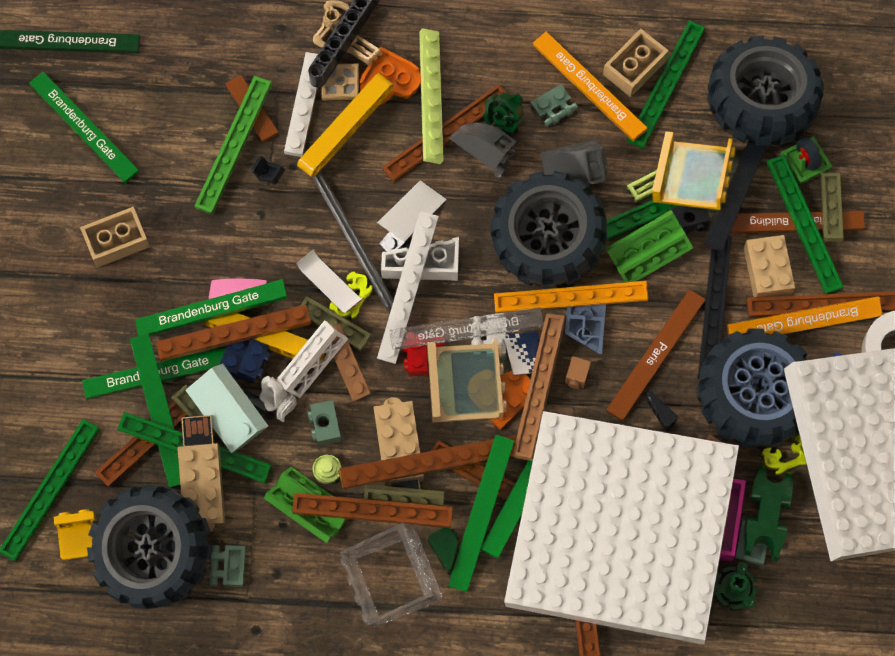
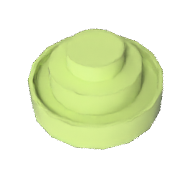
M332 455L320 456L313 464L314 477L323 484L334 483L340 477L338 472L339 468H341L340 461Z

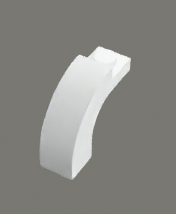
M895 311L888 312L873 322L864 337L862 353L881 350L882 341L887 337L895 335Z

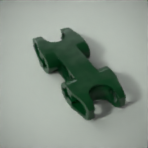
M759 466L750 494V501L759 502L757 519L747 518L743 537L745 555L750 556L754 545L763 543L771 549L772 561H778L787 535V526L778 524L780 507L790 508L793 494L792 472L786 471L782 482L773 483L766 477L765 466Z

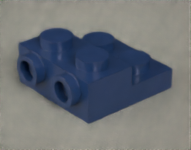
M254 339L227 345L220 364L223 363L232 376L253 384L255 379H260L264 368H261V364L268 360L270 352L267 349L269 345Z

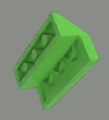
M672 210L605 249L626 283L640 280L693 249V246Z
M291 466L281 474L276 486L265 494L264 499L325 543H328L338 534L348 519L293 514L294 493L333 495Z

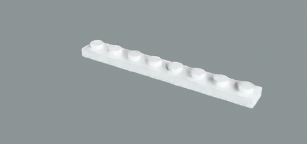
M423 211L419 212L377 359L396 364L439 216Z

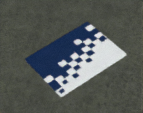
M537 332L503 335L513 375L532 373L540 342Z

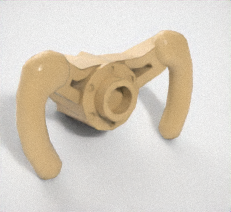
M330 0L324 4L325 14L323 23L318 32L313 36L314 44L322 48L326 43L323 39L334 31L341 20V13L334 8L337 7L347 11L350 5L336 0Z

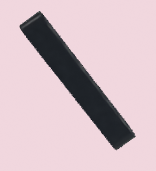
M353 0L308 69L310 84L313 87L319 88L325 85L379 3V0Z
M748 141L726 191V202L722 203L721 210H718L704 246L719 252L723 251L766 147L755 146L756 142Z

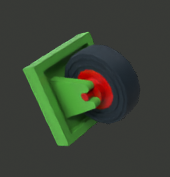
M814 136L811 138L804 137L797 142V145L781 152V156L785 155L799 185L832 169L831 163Z

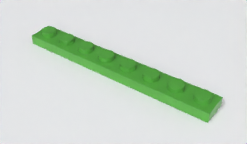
M257 76L253 77L197 199L196 209L213 215L270 91L271 81Z

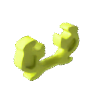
M351 272L347 276V282L353 281V283L348 284V287L354 292L360 290L359 297H364V299L347 313L341 311L331 301L330 310L343 318L351 315L352 320H354L359 314L364 300L372 293L373 288L370 285L367 289L368 284L365 275Z
M800 435L794 439L799 444L792 443L791 445L792 451L799 454L796 459L786 463L780 462L779 460L782 455L779 449L775 453H770L771 448H765L761 454L764 466L770 470H778L775 472V475L778 476L796 466L807 465Z

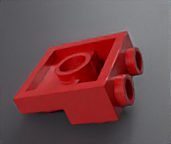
M425 334L424 339L419 340L418 335H406L407 341H403V352H407V359H404V371L408 370V377L429 376L428 343L435 342L436 347H445V336L440 338L435 336V338L431 337V339L427 337L428 339H426Z

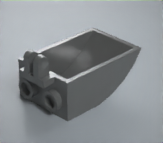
M484 123L462 125L449 137L450 140L493 171L496 169L494 175L497 178L501 177L511 164L507 159L516 150L513 148L517 142L499 128Z
M596 140L541 152L545 175H553L554 171L569 173L570 178L574 180L580 178L588 185L606 181L605 175L608 174L605 148L600 146Z

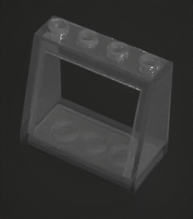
M403 522L340 552L342 557L340 558L341 565L348 572V583L354 588L356 593L354 595L355 601L358 606H361L363 611L361 613L362 619L368 626H379L444 600L417 531L411 525ZM402 541L424 596L379 616L357 558Z

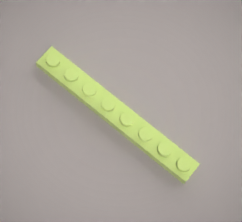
M422 28L419 33L423 161L441 164L443 162L439 32Z

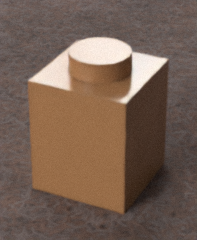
M572 356L565 383L574 389H579V387L584 389L591 361Z

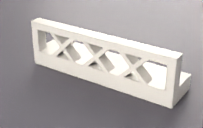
M324 320L276 380L286 391L301 398L348 338ZM336 336L339 337L340 339L337 341V343L332 345V341L336 338ZM323 353H326V356L323 359L319 360V357ZM311 368H314V371L311 374L307 375V372ZM302 383L301 387L297 391L294 390L297 384Z

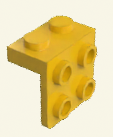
M84 509L76 514L64 512L54 517V525L58 529L60 557L62 560L88 557L87 547H92L93 539L88 534L92 522L97 521L94 511Z

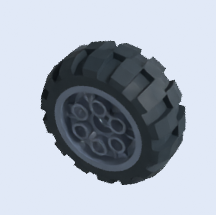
M751 328L742 334L736 331L724 337L723 341L715 345L707 355L699 372L697 397L698 401L702 402L703 409L701 412L708 424L713 423L718 428L717 433L729 441L730 438L740 442L739 445L742 447L754 449L758 445H763L767 449L779 446L783 441L791 440L799 433L784 368L792 362L806 361L805 357L808 354L798 343L793 346L787 342L788 336L776 331L773 334L764 333L763 328ZM751 363H757L760 368H753ZM742 364L745 369L739 368L738 366ZM770 369L775 371L778 375L772 374L770 372ZM737 375L744 376L745 381H740ZM759 383L760 391L757 393L755 386ZM775 387H781L784 393H778ZM729 388H740V390L731 394ZM742 394L750 395V400L744 399ZM761 400L766 401V402H769L770 405H769V406L763 405L762 402H761ZM775 400L783 405L781 409L778 408ZM756 404V412H750L751 405L755 406Z

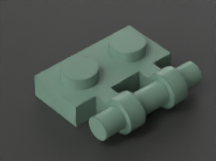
M561 84L530 102V106L540 119L545 116L548 117V119L544 120L546 127L552 124L556 125L560 119L573 115V112L578 109L576 103L570 106L567 105L571 101V97ZM558 108L562 109L556 114L553 113V111L557 110Z
M226 545L225 553H220V546H212L211 570L208 571L210 586H217L219 578H223V586H244L246 546ZM219 561H224V571L219 570Z

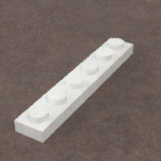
M306 52L284 149V154L302 157L304 154L318 89L310 84L308 73L310 65L318 55L315 53Z

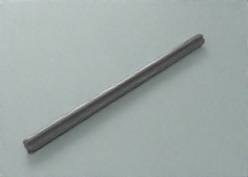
M320 170L313 177L316 185L387 310L392 309L394 300Z

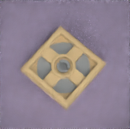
M338 64L325 85L322 86V101L353 100L359 94V65Z

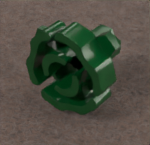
M502 92L500 95L494 94L489 99H486L485 112L483 114L486 124L491 125L495 122L493 126L503 132L515 133L519 131L518 127L523 122L521 117L524 115L522 109L523 98L518 93L509 95Z
M739 562L737 567H725L722 574L718 573L716 575L713 595L716 602L722 608H725L728 602L723 600L721 594L730 602H742L738 605L731 604L729 606L730 611L742 610L744 607L751 609L756 604L754 598L757 587L753 586L751 588L755 578L747 571L748 564ZM727 574L722 579L721 585H719V579L721 578V576Z

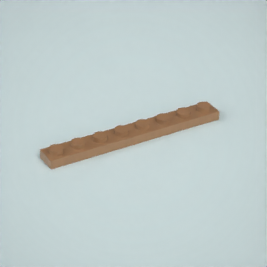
M546 314L513 451V457L516 459L533 461L542 414L545 411L566 321L565 316Z

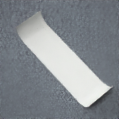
M314 249L297 262L299 269L344 313H347L364 299V297L360 298L316 255Z

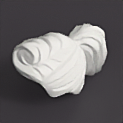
M266 376L261 382L262 392L259 399L264 402L267 411L277 409V419L284 422L285 416L297 405L296 398L293 394L287 393L276 379Z

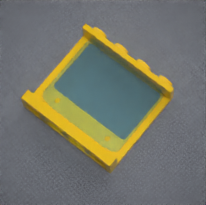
M665 132L652 190L653 202L721 210L722 203L726 202L727 192H725V188L729 187L730 177L728 172L731 173L733 167L731 158L735 157L736 147L733 146V139L729 138L727 147L674 142L673 132Z

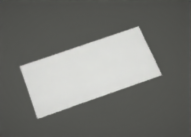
M419 181L377 223L405 242L414 233L419 212L423 211L433 214L447 199L422 181Z

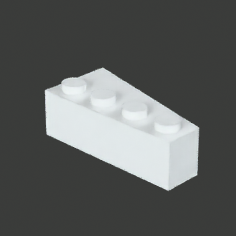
M459 237L448 241H436L430 244L420 280L458 281ZM402 248L382 252V278H401L409 249Z

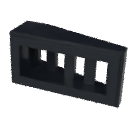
M649 391L645 399L663 429L667 432L677 422L678 416L654 393Z

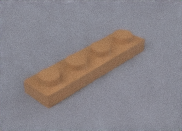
M341 324L334 326L338 332L345 335ZM336 336L332 341V345L336 344L340 338ZM347 340L336 353L334 359L353 402H356L372 393Z

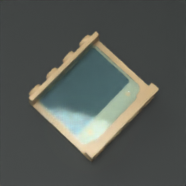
M497 338L493 339V344L436 347L435 342H429L427 350L433 423L503 418V413L507 412L506 400H502V393H505V382H501L500 375H504L503 363H499V356H502V346L498 345Z

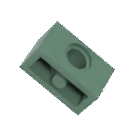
M333 400L311 404V411L308 412L310 423L314 422L315 429L311 430L313 441H318L319 447L341 442ZM321 421L329 422L326 427L319 426Z

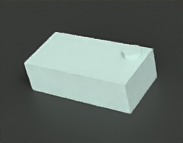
M223 363L212 367L186 389V392L204 416H212L213 429L231 453L243 448L268 427L265 420Z

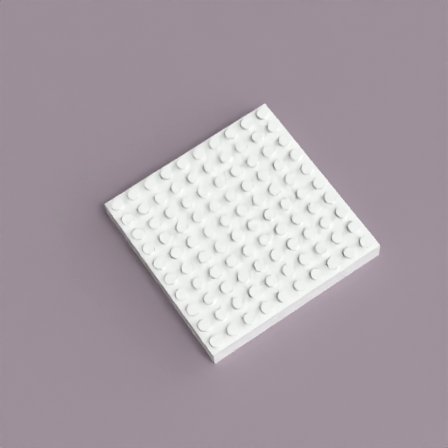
M895 348L792 362L784 368L830 561L895 551Z
M543 411L504 601L505 606L704 645L739 446Z

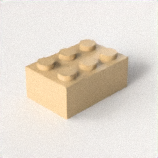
M640 28L604 65L603 75L631 97L667 61L669 51Z
M134 207L80 227L96 268L150 247Z
M784 235L746 240L744 253L753 296H792L795 284Z

